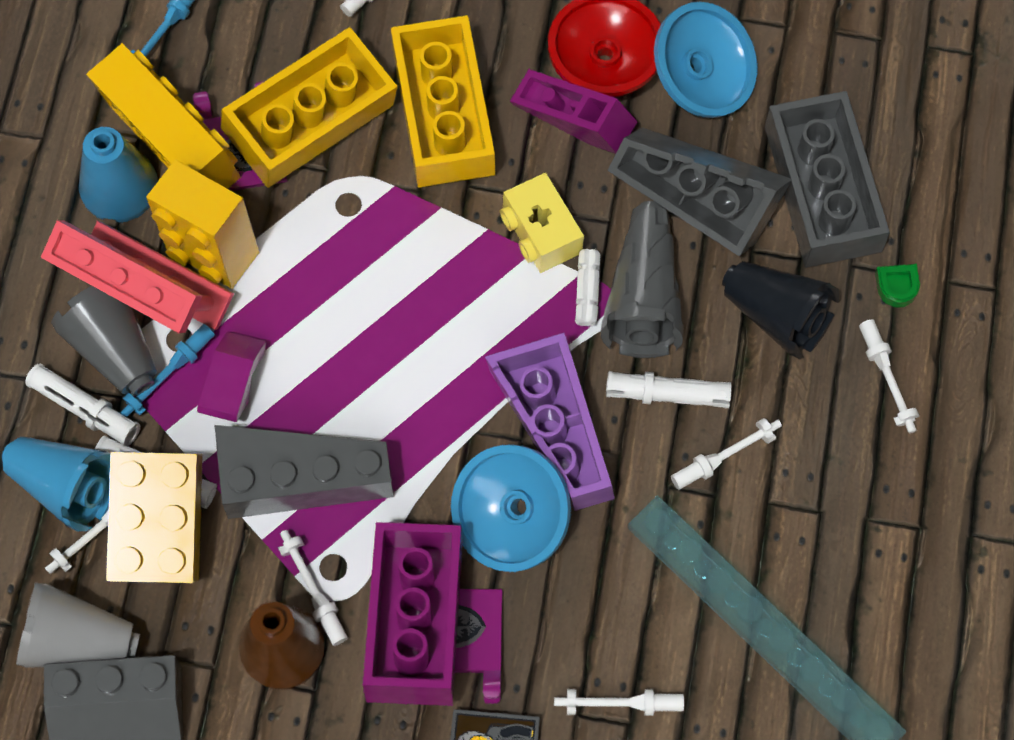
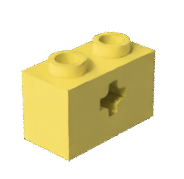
M546 172L503 192V208L500 209L502 221L509 231L515 230L521 240L519 241V248L523 257L528 263L534 262L540 273L579 255L580 250L583 249L584 235Z

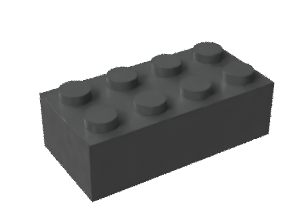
M847 91L770 106L765 131L778 174L792 179L784 193V197L805 268L881 253L890 231Z

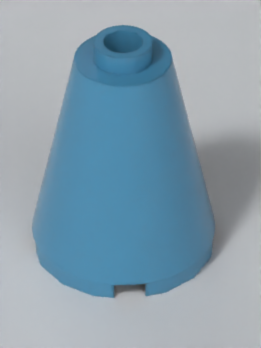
M99 127L90 131L83 141L79 177V193L85 207L95 217L102 220L106 218L116 220V222H127L140 217L150 208L146 196L158 182L154 166L117 130L110 127Z
M24 436L10 442L3 450V471L67 527L77 532L88 531L92 527L87 524L94 518L102 520L103 515L109 510L111 453Z

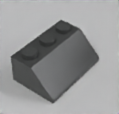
M175 655L44 664V711L49 740H183L181 664Z

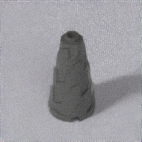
M644 201L635 207L631 214L628 233L617 262L611 292L605 307L601 324V339L610 349L612 341L620 344L619 354L637 358H655L669 355V345L673 343L676 350L681 346L684 326L681 319L678 282L675 277L673 236L670 234L669 213L667 209L655 201Z

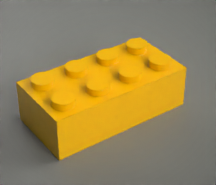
M468 15L391 27L393 54L417 187L495 175V152Z
M349 27L221 109V129L265 186L269 188L392 107L398 86L352 28Z
M121 43L86 74L112 110L167 168L176 159L227 189L241 178L234 166L238 159L228 149L230 147L215 129L210 131L203 123L204 119L189 102L185 104L180 99L178 91L164 76L160 78L153 70V65L141 51L137 50L132 53Z

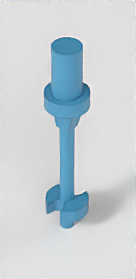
M170 0L168 2V12L164 17V22L141 50L145 57L170 25H174L179 19L185 20L190 14L189 7L195 0Z
M203 324L185 343L180 341L175 346L177 351L171 358L170 363L153 379L154 384L152 387L136 397L127 393L122 398L127 402V406L120 414L128 417L134 411L140 416L146 410L141 403L175 369H179L187 362L193 364L198 359L196 354L215 336L214 332L207 325Z

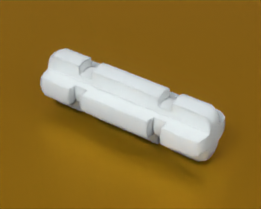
M582 249L579 252L575 322L579 326L591 327L597 323L600 252L595 249Z

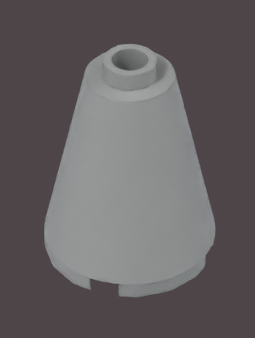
M36 582L27 612V620L21 637L16 665L25 666V668L44 667V664L126 659V657L134 658L140 634L132 632L133 623L46 583Z

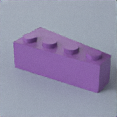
M565 333L485 356L492 376L537 450L547 457L563 476L573 509L576 511L615 499Z

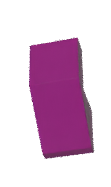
M227 331L214 351L197 406V413L232 422L238 421L249 403L252 374L265 354L266 341Z

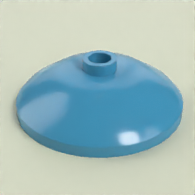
M692 2L672 11L660 25L654 44L655 65L663 87L680 107L700 117L718 118L728 115L744 105L756 83L757 59L751 38L735 16L724 8L712 3Z
M500 445L480 452L462 469L452 493L451 516L453 525H461L462 545L473 558L495 570L516 572L536 567L556 552L563 542L569 527L571 502L563 476L547 457L529 447ZM520 499L526 504L524 514H521L517 508Z

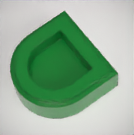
M917 264L880 266L876 268L877 290L883 302L889 306L901 308L910 305L915 300L920 288Z

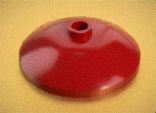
M573 0L559 11L551 24L548 35L549 58L555 71L564 81L611 97L625 95L643 87L657 73L654 59V44L661 24L654 13L638 0ZM600 56H608V57H610L611 59H610V60H602V59H600L599 57H600Z

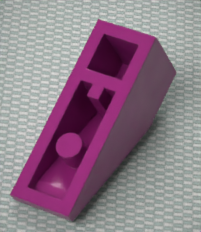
M528 69L510 100L514 106L575 138L614 154L617 153L623 139L631 134L637 123L635 118L617 98Z

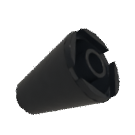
M746 261L740 262L737 266H730L722 280V286L725 287V297L789 355L798 359L804 358L801 353L803 349L811 352L823 338L835 315L828 311L831 300L838 303L840 298L839 289L830 283Z

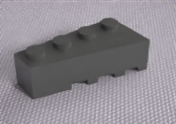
M643 127L623 139L607 170L738 256H741L756 244L792 181L791 178Z
M214 425L222 505L228 519L393 497L386 442Z

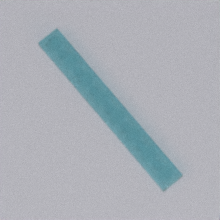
M658 495L628 523V529L848 740H900L907 732Z

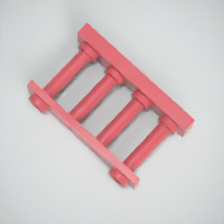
M57 220L41 255L42 259L177 333H186L192 318L214 330H218L234 295L233 292L101 221L96 222L92 234H89L65 220Z

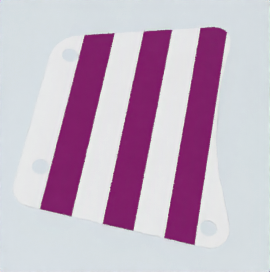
M366 176L338 179L323 186L256 238L259 254L233 289L222 283L218 284L233 292L234 295L218 330L210 328L215 336L196 354L198 359L193 364L187 362L179 369H175L141 403L185 454H203L202 473L211 483L217 484L216 489L220 494L221 487L214 425L386 442L393 497L242 517L310 593L292 556H282L278 550V547L284 545L280 535L282 531L288 530L291 538L300 536L304 545L298 547V551L319 592L323 593L328 601L333 602L346 600L355 595L371 577L376 522L404 523L415 503L451 457L508 403L489 370L485 356L561 333H565L569 349L572 351L578 345L601 331L605 307L611 292L607 285L599 281L597 323L591 327L579 326L575 322L578 271L559 264L540 273L534 262L528 263L525 260L518 243L394 185ZM344 193H353L362 202L361 210L354 216H342L336 210V200ZM192 318L188 330L193 335L203 323ZM152 320L141 330L157 370L156 375L152 378L154 379L170 363L171 358L176 352L172 351L166 343L167 335L172 329ZM227 331L266 341L265 354L252 374L249 403L237 422L197 413V406L214 351ZM330 554L340 555L347 562L346 574L337 581L326 580L322 577L319 570L322 559Z

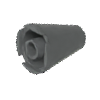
M90 286L67 302L71 309L64 316L59 311L53 316L51 324L56 333L122 394L132 392L134 396H137L153 386L154 380L152 378L156 375L157 370L132 307Z

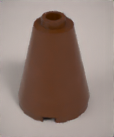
M267 602L260 605L253 612L244 627L239 643L240 658L246 672L257 682L271 689H291L309 680L319 664H321L324 657L323 633L319 624L305 610L284 603Z

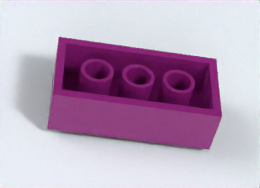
M376 522L363 674V689L366 702L453 706L462 561L461 525Z

